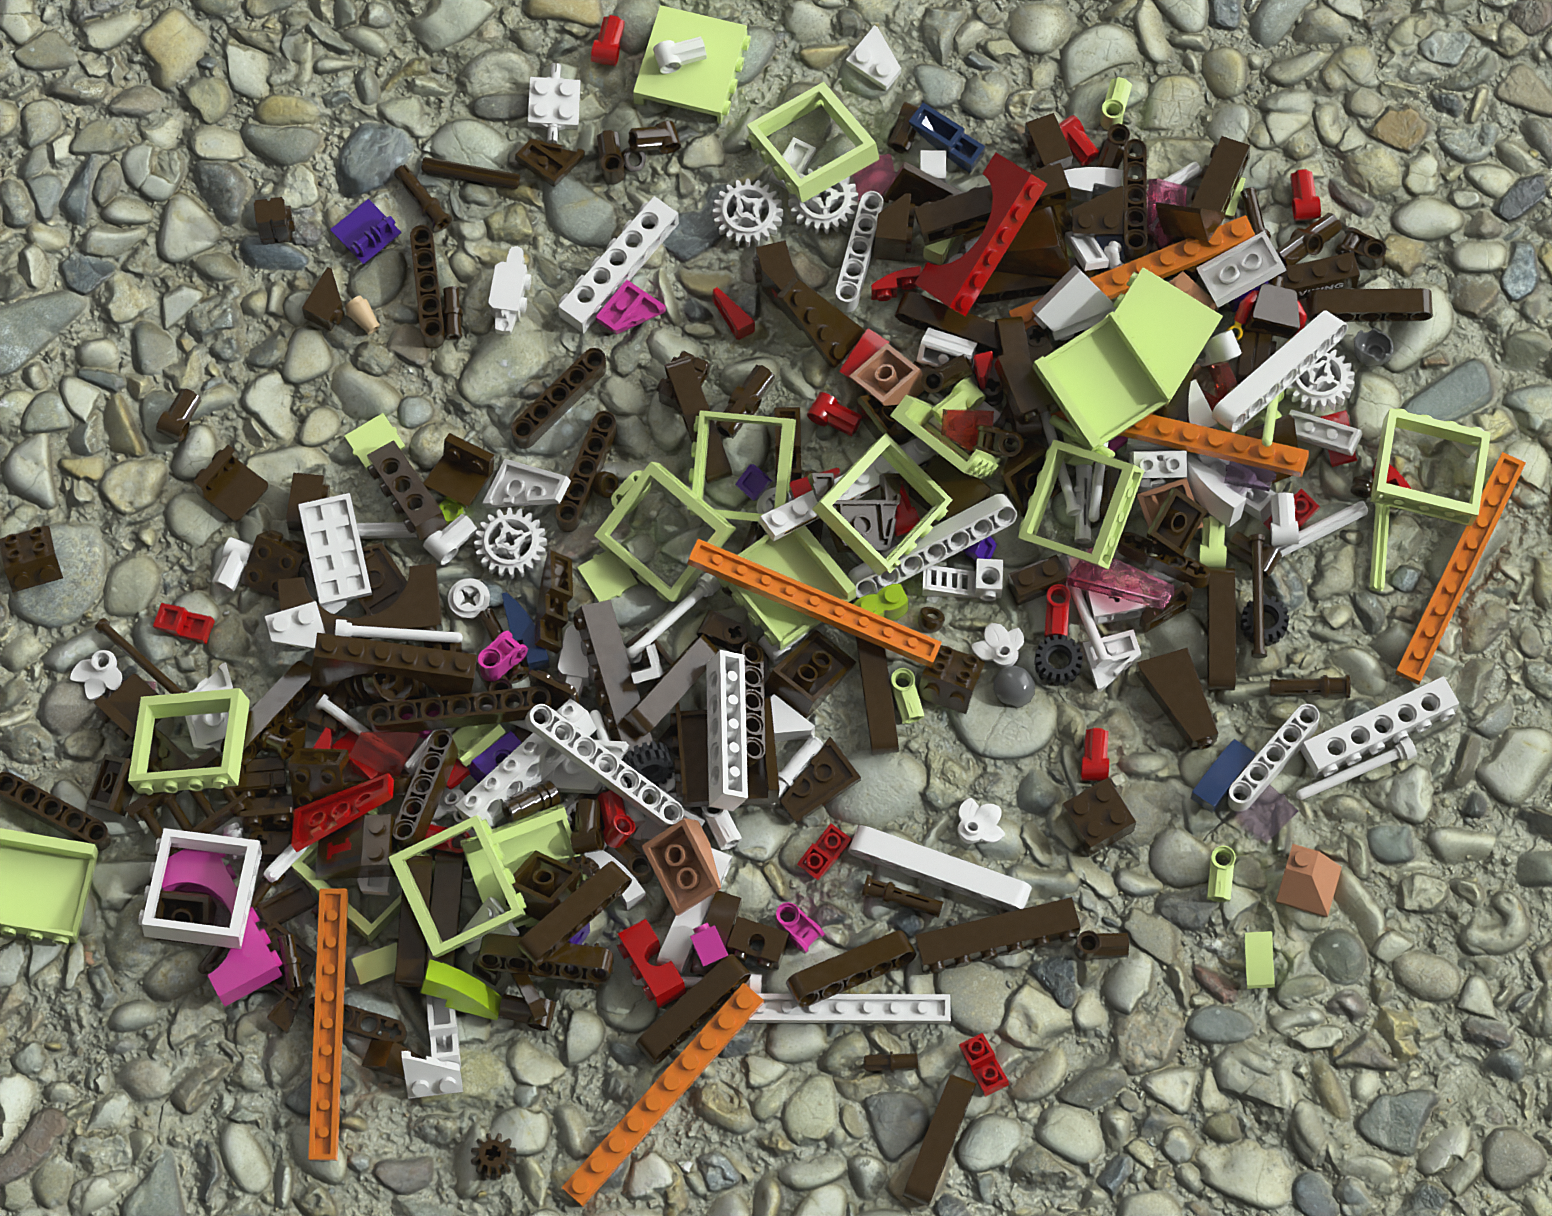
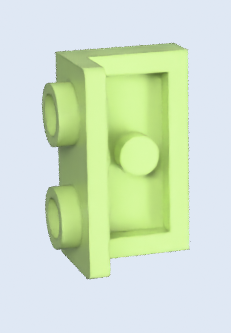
M497 723L460 727L452 734L459 750L457 759L465 767L470 766L474 758L501 739L505 730Z

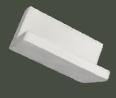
M655 643L646 647L651 666L635 670L631 673L634 684L660 677L663 674Z

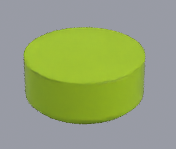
M448 499L439 504L447 526L461 514L464 515L463 507Z

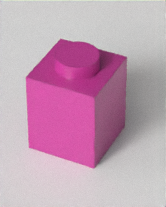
M707 922L693 929L695 934L691 935L690 938L703 966L728 956L715 925L709 927Z

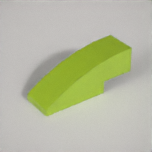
M429 959L421 993L446 999L445 1007L497 1021L502 1000L498 993L477 978L459 969Z

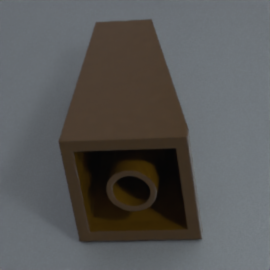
M1051 207L1029 213L994 271L1064 277L1071 270L1065 237ZM984 229L963 235L965 246L961 247L963 255L973 247Z

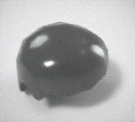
M1375 328L1369 332L1358 331L1354 338V352L1361 363L1367 366H1378L1387 363L1392 357L1394 351L1393 341L1387 334L1379 332Z
M1009 666L999 671L993 681V690L1003 704H1010L1020 708L1030 703L1035 695V682L1024 668Z

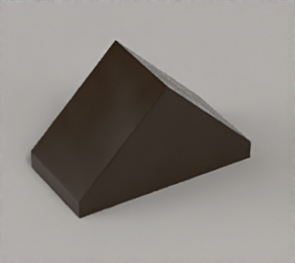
M371 1040L362 1067L405 1080L402 1051L411 1052V1057L422 1059V1056L395 1041Z

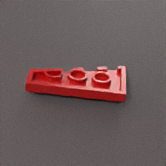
M387 773L295 809L291 846L296 852H299L392 799L394 779Z

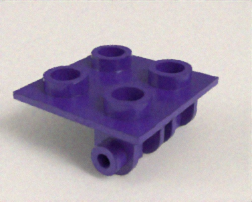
M369 198L330 229L362 264H365L402 233L394 225L396 223L390 215L386 217Z

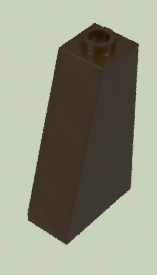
M1188 648L1137 662L1135 672L1190 749L1199 748V750H1204L1212 747L1217 741L1219 733Z

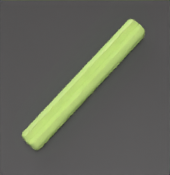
M1375 503L1369 588L1371 591L1381 592L1385 585L1390 506Z

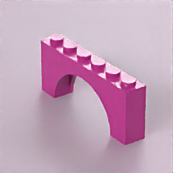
M185 848L168 857L162 882L164 891L196 892L210 895L223 903L230 911L231 916L238 892V887H236L233 881L237 876L231 864L225 866L222 858L226 857L225 853ZM253 906L249 910L241 949L231 948L223 963L208 974L224 1006L283 976L279 969V966L283 965L276 950L270 952L267 945L271 943V940L264 928L258 929L256 923L260 919Z

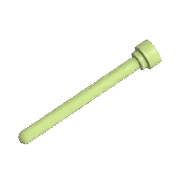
M1285 390L1267 405L1262 444L1265 447H1269L1272 444L1277 406L1283 400Z

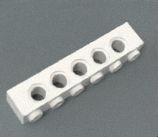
M655 196L649 203L647 201L643 203L633 221L629 220L624 225L622 234L617 239L613 238L606 248L607 251L601 257L595 258L588 273L581 275L575 282L574 289L569 294L565 293L558 303L559 316L584 334L596 320V315L626 279L629 281L677 227L679 224L678 212ZM647 224L654 225L652 229L643 228ZM632 242L639 244L637 247L634 248L627 246L629 243ZM614 261L623 262L619 266H614L611 264ZM599 279H604L607 281L604 284L595 283ZM584 297L591 299L587 303H582L579 301L581 298Z
M720 650L706 664L709 807L734 811L748 798L744 655Z
M1443 676L1304 741L1300 751L1315 778L1320 775L1327 777L1335 773L1338 767L1346 763L1348 766L1357 763L1362 759L1361 756L1369 752L1373 755L1382 751L1388 743L1394 741L1397 744L1398 741L1409 737L1408 734L1416 730L1420 733L1429 729L1432 723L1439 719L1442 722L1449 720L1455 715L1459 702ZM1422 704H1431L1434 710L1426 711L1423 709ZM1405 714L1410 717L1411 721L1403 722L1399 719L1398 715ZM1382 725L1388 732L1379 733L1375 726ZM1359 736L1364 740V743L1356 744L1352 741L1351 737ZM1336 747L1340 750L1341 754L1332 755L1329 753L1328 748Z
M571 698L556 711L588 736L597 730L588 711ZM557 728L555 730V735L559 740L567 739V733L564 729ZM533 732L461 799L455 807L463 821L478 815L482 820L486 819L492 828L504 817L502 811V804L510 800L511 796L527 790V792L531 791L532 787L538 785L567 757Z

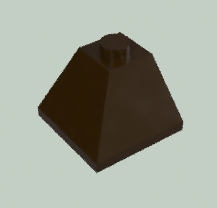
M1032 440L1025 443L1023 450L1019 454L1007 458L1001 473L1022 517L1026 516L1028 501L1034 494L1037 486V476L1043 469L1046 461L1047 451L1045 447ZM1058 477L1050 499L1062 491Z

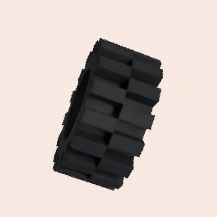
M1263 595L1264 612L1271 614L1275 620L1273 627L1264 629V643L1267 646H1271L1273 641L1276 644L1280 641V638L1284 637L1288 628L1289 615H1287V607L1283 608L1284 603L1281 600L1276 602V597L1272 596L1271 599H1267V595ZM1249 600L1246 607L1244 606L1240 627L1241 630H1244L1243 635L1245 638L1249 636V641L1254 643L1253 601Z
M1058 634L1053 635V639L1047 637L1044 643L1041 642L1038 645V649H1036L1035 671L1036 673L1039 672V678L1041 680L1045 678L1046 683L1049 685L1051 682H1055V686H1059L1062 682L1064 686L1068 685L1069 680L1073 682L1076 679V675H1079L1082 667L1083 654L1080 652L1079 644L1075 645V640L1072 638L1069 641L1066 640L1067 636L1062 635V638H1058ZM1054 652H1062L1068 657L1069 663L1062 669L1053 668L1048 662L1049 656Z
M651 741L650 745H647V742H643L642 747L636 745L633 747L634 751L629 750L627 752L628 756L623 758L624 763L657 787H660V782L665 784L667 782L666 778L670 779L672 773H674V765L668 748L660 742L657 745L655 741ZM627 777L628 782L631 783L632 786L631 779Z

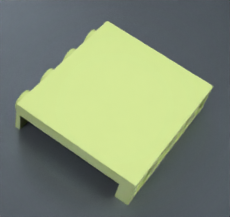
M660 5L633 91L634 104L644 106L646 99L717 116V122L721 124L724 115L728 116L731 101H728L730 93L735 94L738 80L735 79L737 72L741 73L743 68V50L748 51L751 36L747 35V26ZM701 36L705 45L707 59L682 65L679 70L670 74L660 72L653 51L656 44L667 40L677 43Z
M1143 267L1139 274L1134 272L1126 284L1130 287L1126 295L1120 293L1113 305V307L1117 308L1114 314L1116 317L1120 315L1127 325L1125 330L1131 338L1135 337L1142 347L1140 352L1144 358H1149L1157 369L1155 374L1159 380H1165L1169 385L1172 399L1223 316Z
M1113 311L1096 325L1045 358L1042 356L1033 364V369L1088 450L1092 452L1167 404L1171 399L1169 385L1165 380H1159L1155 374L1157 371L1155 365L1149 358H1144L1140 352L1142 350L1140 343L1135 337L1131 338L1125 330L1127 329L1125 321L1120 315L1116 317Z
M905 395L890 415L963 473L987 480L988 477H994L1000 469L998 464L1002 459L978 449L970 456L931 426L929 420L934 414L932 413L933 406L929 403Z
M806 526L775 541L767 534L738 554L740 557L846 602L856 598L855 585ZM716 577L724 588L726 586L730 588L733 592L732 597L739 607L744 606L749 612L747 615L756 627L760 625L765 631L763 634L771 646L776 645L780 651L822 622Z
M562 804L492 829L493 833L489 836L493 845L498 843L502 850L504 858L501 859V862L505 869L509 868L512 874H514L535 850L562 863H566L572 857L580 856V854L576 855L572 850L570 840L572 831ZM478 836L460 841L482 904H484L488 897H492L498 900L505 912L510 911L511 908L506 905V897ZM582 869L580 870L581 876L577 885H580L582 880L588 879L587 875L582 873ZM525 915L512 923L517 928L522 925L531 927L537 925L540 921Z
M0 828V933L7 936H16V933L24 934L27 938L41 941L42 938L53 939L52 942L59 945H68L69 942L77 944L99 854L95 844Z

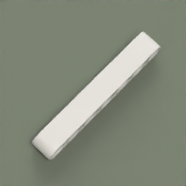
M1328 311L1320 313L1215 406L1212 418L1233 433L1237 432L1334 347L1346 334L1348 325Z
M993 495L934 526L924 538L919 536L914 541L917 546L907 556L902 554L898 558L901 563L891 573L886 571L878 576L864 562L850 570L847 577L856 587L857 598L869 594H877L882 588L891 584H898L1010 526L1016 520L1017 512L1005 495ZM895 547L880 555L885 558Z
M539 704L527 713L525 722L532 732L661 827L669 828L682 820L684 810L679 802L549 706ZM535 712L542 713L545 716V724L536 723L533 714ZM557 728H562L566 731V740H559L556 737L555 730ZM578 744H583L588 748V756H581L577 752ZM600 760H605L609 763L610 771L608 773L600 770ZM621 776H627L631 779L632 787L630 789L624 788L621 785ZM643 792H648L653 796V804L648 805L643 801ZM665 808H670L674 811L675 819L673 821L665 818Z
M863 825L857 827L848 850L850 854L857 858L1010 912L1025 908L1032 889L1029 884L1021 880Z

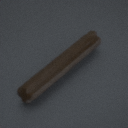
M424 157L421 164L422 171L513 189H517L520 184V175L429 157Z

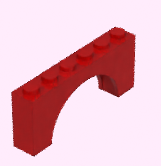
M995 152L982 173L988 179L993 193L992 210L983 233L973 247L959 259L944 265H935L927 262L914 283L964 316L967 315L1047 186V183Z

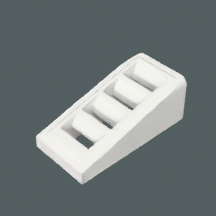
M931 566L923 570L922 596L975 598L976 571ZM931 577H936V585H931ZM942 577L947 578V587L941 586ZM952 578H957V588H952ZM962 578H968L967 590L962 589Z

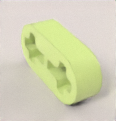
M634 471L613 493L611 497L613 510L618 505V499L622 500L643 471ZM650 482L627 514L631 513L651 490L652 482Z

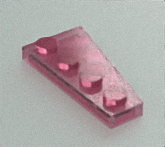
M1090 547L1087 553L1092 554L1093 548ZM1115 558L1112 559L1109 569L1080 560L1067 576L1068 586L1159 609H1164L1174 595L1173 585Z

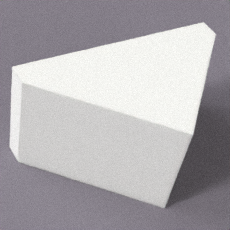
M773 694L771 705L775 742L808 739L810 735H815V726Z

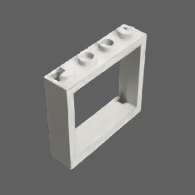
M164 828L162 838H157L155 853L158 854L157 860L152 862L150 867L151 886L147 885L145 888L144 901L147 902L145 910L141 909L138 923L142 925L144 937L241 949L262 855L260 841ZM170 847L245 856L230 928L154 918Z

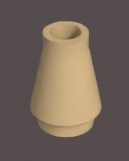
M360 295L346 304V315L363 328L368 335L380 327L367 299H363Z

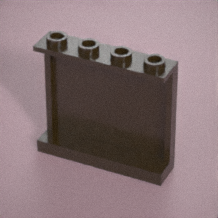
M764 698L765 754L751 768L747 769L748 798L741 805L779 802L780 787L771 698ZM677 702L675 704V713H670L671 729H676V735L672 736L673 752L678 751V758H674V773L680 775V781H676V797H681L682 808L709 806L707 710L680 711V704Z

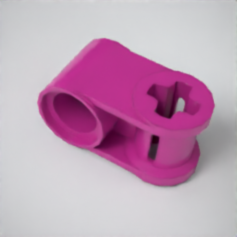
M502 632L495 641L478 655L482 678L491 682L500 679L508 670L524 659L528 648L514 640L511 632ZM489 663H495L493 666H486Z
M786 902L777 908L775 916L776 926L779 930L789 932L790 941L802 953L806 954L809 951L808 947L818 937L822 938L825 935L820 926L807 917L795 904ZM785 912H789L794 915L795 919L792 922H784L780 916Z

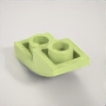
M1272 931L1245 933L1247 989L1275 987Z
M397 943L352 959L360 985L395 974Z

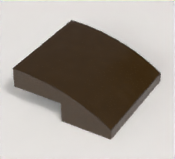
M154 726L147 773L180 770L192 762V759ZM131 744L121 757L131 760L134 745Z

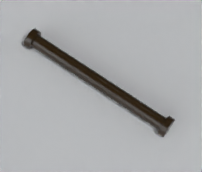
M1252 534L1249 536V543L1252 544L1254 649L1251 650V657L1257 659L1267 657V650L1264 649L1262 543L1265 542V536L1262 534Z
M102 618L96 623L95 630L99 634L103 633L170 694L189 693L187 690L183 691L115 631L106 618Z

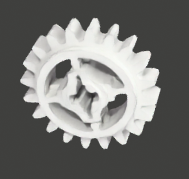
M808 169V174L813 172L812 169ZM800 173L799 177L803 178L805 175ZM849 176L832 186L836 190L828 188L803 203L795 194L790 195L789 193V198L791 199L788 200V207L792 208L791 216H797L798 225L805 222L806 231L811 226H814L815 234L819 232L820 228H823L825 234H828L829 227H833L838 232L839 223L847 227V218L854 219L853 211L858 209V203L856 202L858 201V193L855 192L856 185L849 184ZM821 194H823L825 199V206H823V201H821ZM838 204H842L837 211L831 213L834 208L838 207Z
M746 179L744 186L741 185L739 180H736V188L728 184L727 193L720 191V200L714 201V225L719 227L720 235L727 233L726 239L728 242L736 238V246H739L742 240L745 241L747 247L750 246L752 240L755 241L757 246H760V238L768 242L769 233L776 235V226L782 225V219L780 218L783 217L781 199H776V191L769 193L768 184L760 188V180H757L753 186L749 179ZM735 204L736 211L734 216L729 218L728 210ZM764 208H767L769 212L768 216L762 222L760 220V215L762 214V210Z
M1337 350L1323 355L1300 376L1306 386L1303 385L1298 377L1286 388V395L1293 394L1292 402L1301 400L1300 408H1304L1309 404L1311 412L1315 410L1316 406H1319L1321 412H1324L1326 405L1331 410H1335L1336 403L1343 405L1345 398H1350L1351 390L1354 387L1353 379L1355 375L1354 372L1350 371L1351 363L1344 364V355L1336 358ZM1332 372H1333L1334 375L1337 377L1338 381L1334 380V376L1332 375Z
M508 508L506 515H503L499 509L497 510L498 518H494L489 514V524L485 522L480 523L483 531H476V538L479 540L474 542L475 548L479 549L476 551L477 558H483L481 560L482 567L490 565V574L499 570L500 578H503L505 573L509 572L510 579L514 578L515 572L524 577L525 568L530 572H534L532 563L541 564V558L538 555H546L543 546L547 545V539L543 538L545 530L544 528H539V519L532 522V513H528L523 517L522 509H519L516 515H513L511 508ZM511 527H517V528H520V529H522V530H514V529L511 528ZM500 530V536L495 539L494 544L490 545L491 539ZM512 541L514 545L510 546L507 542ZM531 543L527 553L521 557L520 554L526 548V544ZM499 557H508L510 560H505Z

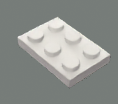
M1265 231L1196 268L1218 308L1286 271Z

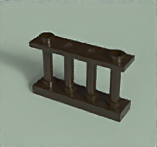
M212 747L180 770L221 767L223 757ZM231 786L223 787L220 790L229 804L215 812L202 791L185 790L190 792L207 818L194 828L175 800L176 796L184 790L177 791L176 793L156 792L151 795L146 793L125 807V810L137 823L144 821L157 840V838H162L163 830L153 815L154 811L162 805L167 806L182 831L210 834L233 817H239V812L248 811V807L253 803L244 793L237 797ZM170 847L168 857L185 848Z

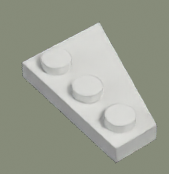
M504 459L482 504L486 508L560 504L571 480L564 475Z

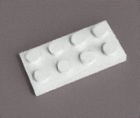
M350 493L298 504L320 606L372 595Z

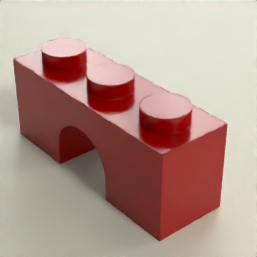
M647 919L617 933L620 941L617 948L623 959L628 958L632 965L629 968L636 981L641 979L645 985L642 987V990L649 1002L653 1000L656 1006L660 1008L687 993L684 981L672 961L661 966H653L648 963L653 955L660 952L661 947L659 939Z

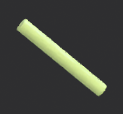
M1056 415L1050 418L1049 423L1086 446L1071 424ZM1104 445L1094 451L1111 458L1115 456V452Z

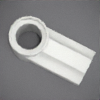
M701 36L677 43L671 40L662 41L653 48L660 72L663 74L676 72L682 65L707 59L705 45Z
M1293 493L1271 495L1272 523L1270 524L1272 546L1299 544L1298 522L1295 521Z
M461 514L445 529L430 535L424 542L423 547L441 565H445L454 558L458 548L476 534L477 528L467 516Z
M233 537L227 540L222 553L223 559L212 580L215 586L227 592H234L245 569L253 545Z
M703 806L702 816L709 825L721 850H728L742 841L728 810L721 809L717 814H710L707 811L709 806Z

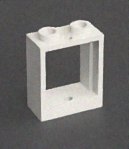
M1129 451V463L1144 470L1142 478L1187 477V451Z

